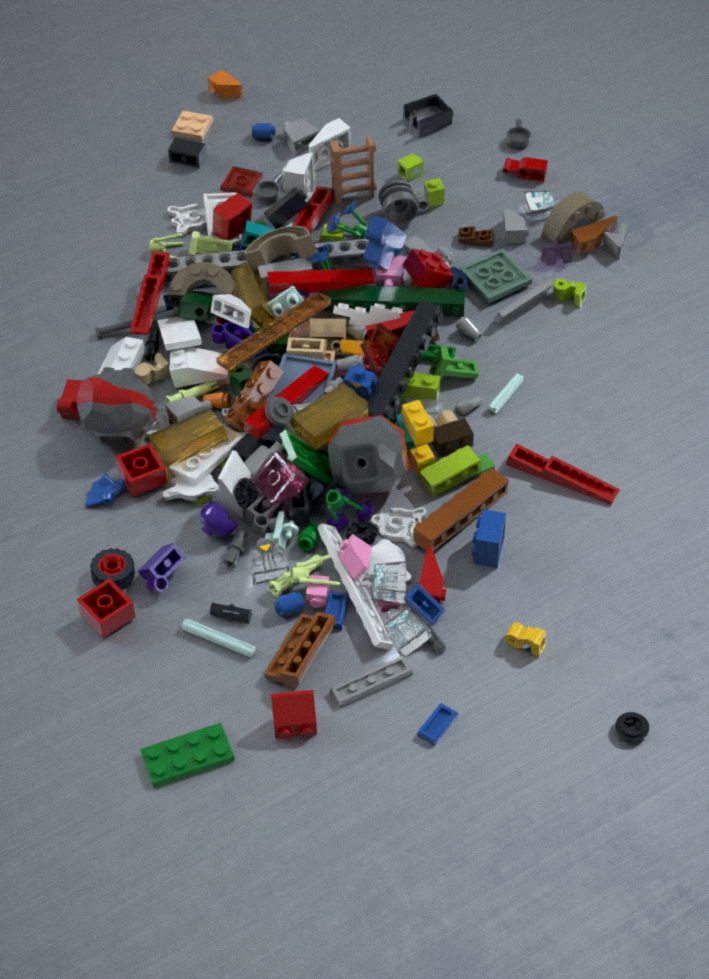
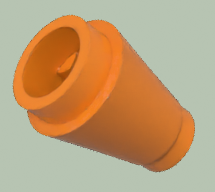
M225 391L204 395L203 401L210 400L214 408L224 409L231 407V394Z

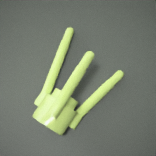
M182 233L153 238L149 244L150 253L152 254V251L165 252L166 246L183 245V242H164L181 237Z
M331 555L296 563V567L291 568L292 583L340 585V582L309 579V570L304 568L305 566L330 559Z

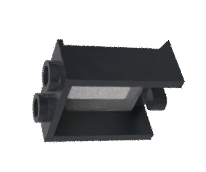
M437 94L403 105V120L418 136L425 131L448 123L452 124L453 110Z

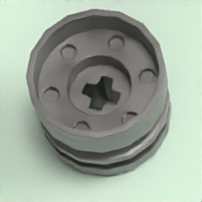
M393 180L382 186L378 198L385 219L396 226L405 225L415 219L419 208L411 185L404 180Z

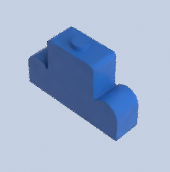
M372 215L365 233V238L369 241L363 259L370 263L369 266L379 270V268L388 270L394 254H400L407 234L390 221Z

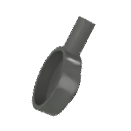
M517 119L516 127L510 128L507 131L506 140L511 146L524 147L531 141V132L527 128L522 127L521 119Z
M277 174L272 181H263L257 184L255 188L257 199L263 202L277 200L280 197V186L278 183L282 180V175Z
M275 397L270 400L265 407V414L268 420L276 426H284L287 431L297 435L290 423L294 411L289 401L282 397Z

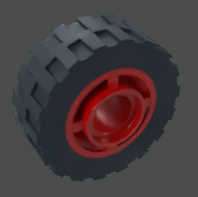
M118 548L104 549L92 558V563H90L91 577L96 586L110 578L120 589H125L132 583L135 577L134 560L125 550Z

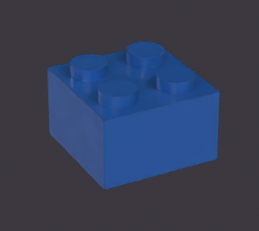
M483 509L482 516L477 518V532L473 534L472 556H475V564L498 568L505 539L506 513Z

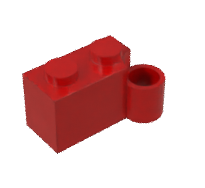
M67 379L62 397L57 401L56 409L57 413H60L61 418L80 420L77 409V393L84 380Z

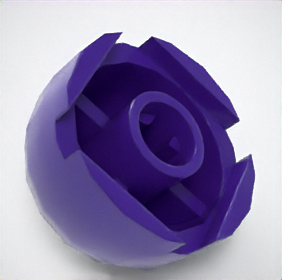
M209 500L201 510L200 521L203 525L202 530L209 537L212 534L220 538L229 536L236 530L238 524L234 519L230 521V514L215 501Z

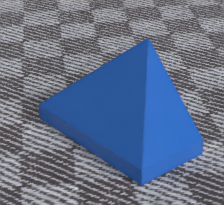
M416 583L404 597L409 607L431 625L445 611L419 583Z

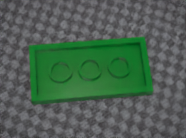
M286 429L280 433L283 441L282 446L288 453L287 458L292 465L299 466L303 472L310 473L316 480L319 479L328 486L333 481L329 458Z
M221 723L140 749L153 788L235 761L233 751Z

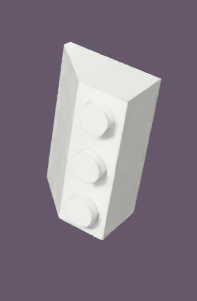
M309 152L288 161L287 166L283 168L282 177L285 178L283 183L285 195L293 188H296L298 191L302 190L307 196L305 200L307 202L310 201L315 191L313 153Z
M125 337L111 346L97 374H101L104 367H111L115 370L132 368L135 373V368L142 363L145 357L143 340Z

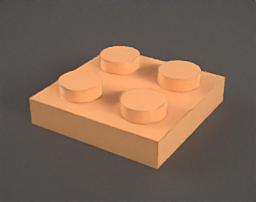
M182 111L172 129V135L203 141L213 122V116Z

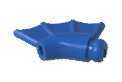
M104 473L99 480L92 483L91 490L86 493L88 500L85 507L100 503L111 504L113 498L122 492V489L126 488V483L123 479L113 481Z

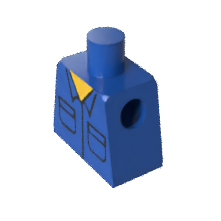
M362 365L351 366L343 380L342 395H347L351 399L366 403L377 382L376 375L365 370Z

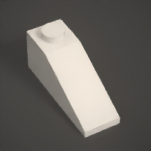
M230 294L213 295L211 313L244 328H249L251 310L241 299Z

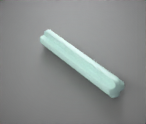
M185 619L182 623L183 630L247 657H252L255 653V646L190 619Z

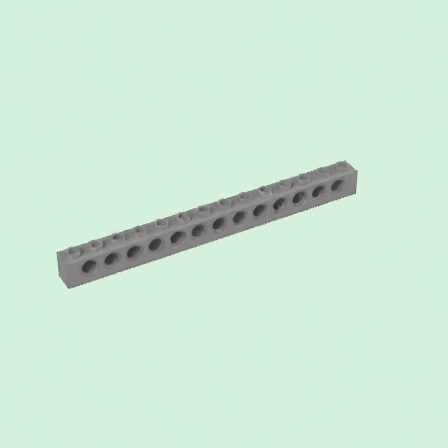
M367 239L314 244L316 248L332 244L329 247V251H327L329 253L327 257L330 269L370 265V263L363 259L369 241ZM245 250L170 257L171 263L164 285H170L175 275L184 267L198 262L216 264L225 269L232 278L259 276V272L250 271L244 256ZM296 253L284 254L274 259L270 264L291 260L296 256ZM310 261L313 270L322 269L320 263Z

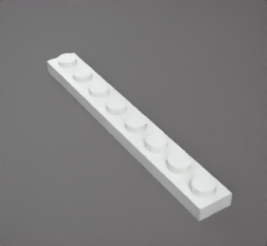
M321 523L317 528L321 535L320 538L324 542L328 554L331 555L335 564L334 567L339 572L342 578L341 581L356 607V612L363 621V626L371 638V643L377 648L390 650L394 644L361 577L355 581L339 558L341 550L339 547L342 539L336 527Z

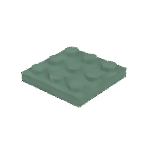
M504 249L460 267V271L466 274L467 281L488 303L532 284V278Z

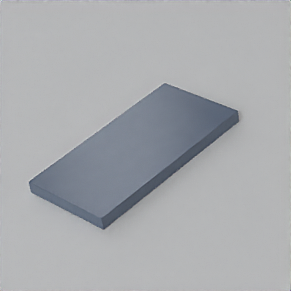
M284 353L279 368L284 372L268 396L266 403L314 365L329 373V377L301 403L313 402L317 409L316 413L299 423L290 421L297 434L295 436L310 445L320 411L323 410L327 399L322 393L326 386L334 379L337 362ZM274 425L261 439L283 442L280 433L285 430L284 426Z

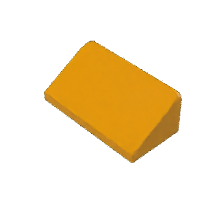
M341 340V352L344 354L376 353L374 348L362 341Z

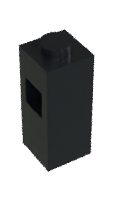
M293 188L266 210L264 214L275 229H278L308 205L305 200L307 196L302 190L298 191L296 188Z

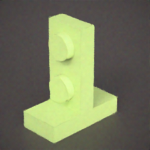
M193 231L188 254L231 252L233 241L200 235V232Z

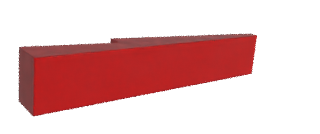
M317 186L310 201L307 202L308 205L300 211L293 226L305 227L311 234L334 200L333 188Z
M152 251L147 274H144L130 334L147 336L149 334L171 263L170 253Z
M372 269L267 272L270 294L284 292L291 286H294L296 290L305 289V293L309 294L375 284Z
M314 365L275 397L285 398L291 405L301 404L329 377V373ZM266 404L244 420L245 431L258 439H261L274 426L265 414Z
M517 443L507 458V466L610 505L613 504L620 491L619 488L554 456L547 459Z

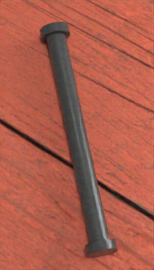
M178 307L154 314L152 322L174 316L178 317ZM133 320L102 328L95 327L97 338L104 334L131 328Z

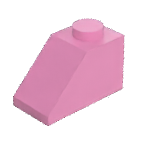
M352 534L348 540L344 539L340 544L339 558L352 578L357 581L368 569L372 547Z

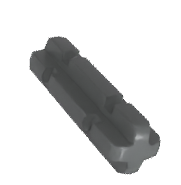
M425 619L419 621L417 625L428 634L427 641L431 646H434L435 652L438 654L444 652L446 649L445 643L439 640L440 637L429 626L428 621Z

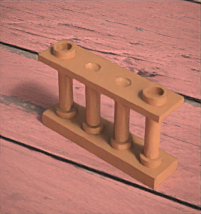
M370 135L366 136V145L342 148L338 146L337 141L330 142L331 182L335 204L342 203V196L344 194L368 190L371 198H374V191L377 190L374 180V152H376V144L372 142ZM367 151V158L343 162L341 160L343 155ZM367 165V171L349 174L341 173V170H344V168ZM367 177V184L349 187L341 186V183H344V181Z

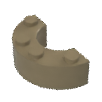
M574 192L566 196L554 207L544 223L541 236L556 246L568 239L572 227L581 218H585L591 224L601 220L605 215L604 208L585 192Z
M287 226L272 230L258 237L246 248L244 256L250 271L254 272L258 271V266L270 264L274 259L284 254L296 253L300 258L311 257L317 253V250L307 228Z
M198 262L184 267L175 275L168 289V296L171 299L181 300L188 291L192 292L199 285L208 284L216 287L219 290V295L230 294L240 299L239 290L231 275L222 267L208 262Z

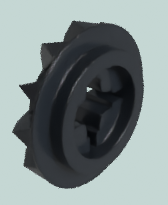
M241 478L235 488L237 503L244 509H247L257 500L256 493L258 491H256V484L253 483L252 479Z
M360 520L359 523L353 522L351 526L347 527V540L353 534L368 545H371L377 538L375 525H371L369 521L365 523ZM358 530L361 532L365 531V535H363L362 533L358 534Z
M626 712L617 718L615 729L617 735L621 736L624 742L626 740L633 743L638 740L642 742L644 737L648 736L649 723L639 713ZM636 723V728L629 732V727Z

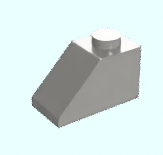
M504 208L503 226L505 243H525L526 236H529V226H526L525 218L509 208Z

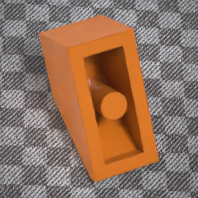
M220 70L207 77L208 90L217 97H243L242 83L224 70Z

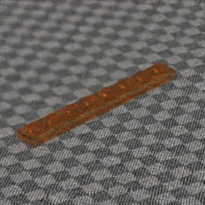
M318 291L217 357V364L230 372L331 305V298Z

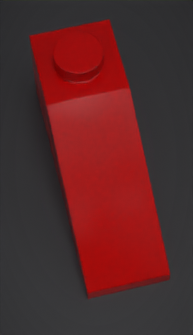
M427 547L419 584L441 605L442 601H446L447 590L444 589V579L432 547Z

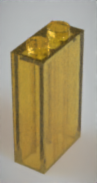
M246 262L232 270L231 273L240 299L251 310L250 318L261 328H273L280 323L279 319L267 305L271 301V297L265 282H261L260 276Z
M343 383L291 416V424L295 432L317 450L330 440L344 420L368 417L369 406L365 399L359 397L352 388Z
M210 408L149 435L152 447L167 468L228 441L224 425Z

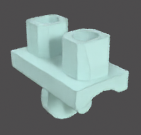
M291 286L268 302L267 305L276 317L279 318L303 302L304 299L296 291L295 287Z
M279 511L278 517L269 519V528L274 532L266 533L265 541L267 544H272L271 546L273 544L276 545L279 551L285 550L287 539L296 536L299 529L294 524V521H289L285 518V511Z

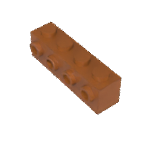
M271 360L260 362L222 422L236 432H246L244 420L263 406L284 371Z

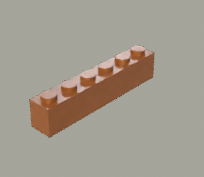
M493 468L489 469L486 473H482L473 483L470 482L464 490L457 492L451 500L443 503L435 512L430 513L424 521L417 523L413 529V542L426 551L427 547H432L433 551L479 516L483 509L486 510L503 497L508 491L509 479Z

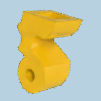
M513 623L505 635V641L516 649H521L525 644H529L531 653L540 657L546 645V631L541 630L539 627L531 628L528 626L526 628L520 623Z

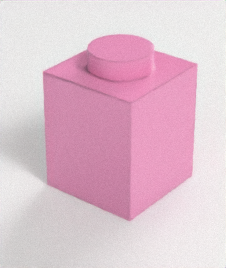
M309 575V579L330 581L328 576ZM308 583L306 591L307 606L326 608L330 585Z

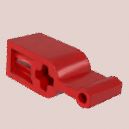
M524 157L519 161L506 158L503 172L515 173L521 179L545 182L548 172V160Z

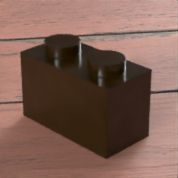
M464 418L434 427V436L431 443L438 456H442L462 449L467 445L472 447L474 433Z

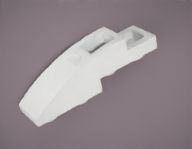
M344 303L334 305L333 310L334 314L350 317L349 324L359 326L399 319L400 313L404 312H402L403 309L392 307V310L385 309V305L377 303L374 306H370L369 312H366V308L356 307V309L349 308V305Z

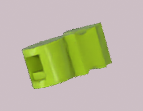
M556 279L553 282V296L561 301L574 296V304L580 308L586 297L587 285L583 284L582 281L574 282L572 280L568 283L565 279Z

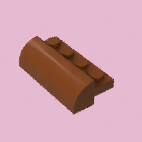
M316 612L314 616L301 613L264 673L265 678L284 683L286 689L297 688L336 624L335 616Z

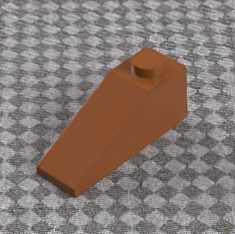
M613 216L571 230L570 244L579 256L595 251L603 243L605 232L614 233L617 228L618 217Z

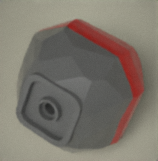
M104 367L101 374L85 379L77 393V409L83 429L94 436L101 444L134 445L135 440L139 439L155 421L157 403L148 386L136 377L132 368L115 370L111 367Z
M382 415L344 420L327 442L333 480L338 474H341L342 478L338 485L354 496L391 492L410 469L404 431Z

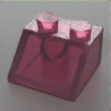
M275 451L253 478V481L272 505L297 496L310 481L299 466L292 465L289 462L288 455Z

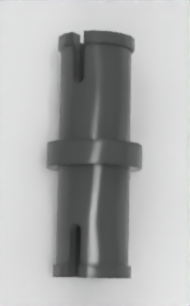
M238 529L233 542L228 546L229 551L223 564L229 568L236 566L239 555L244 551L243 546L248 537V533L245 530Z

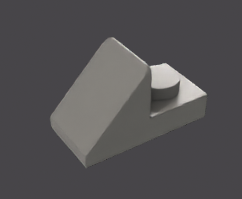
M621 223L620 229H616L615 233H604L603 245L616 259H620L627 237L628 224Z

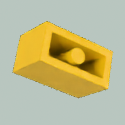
M420 400L403 404L402 421L415 446L432 442L434 425Z

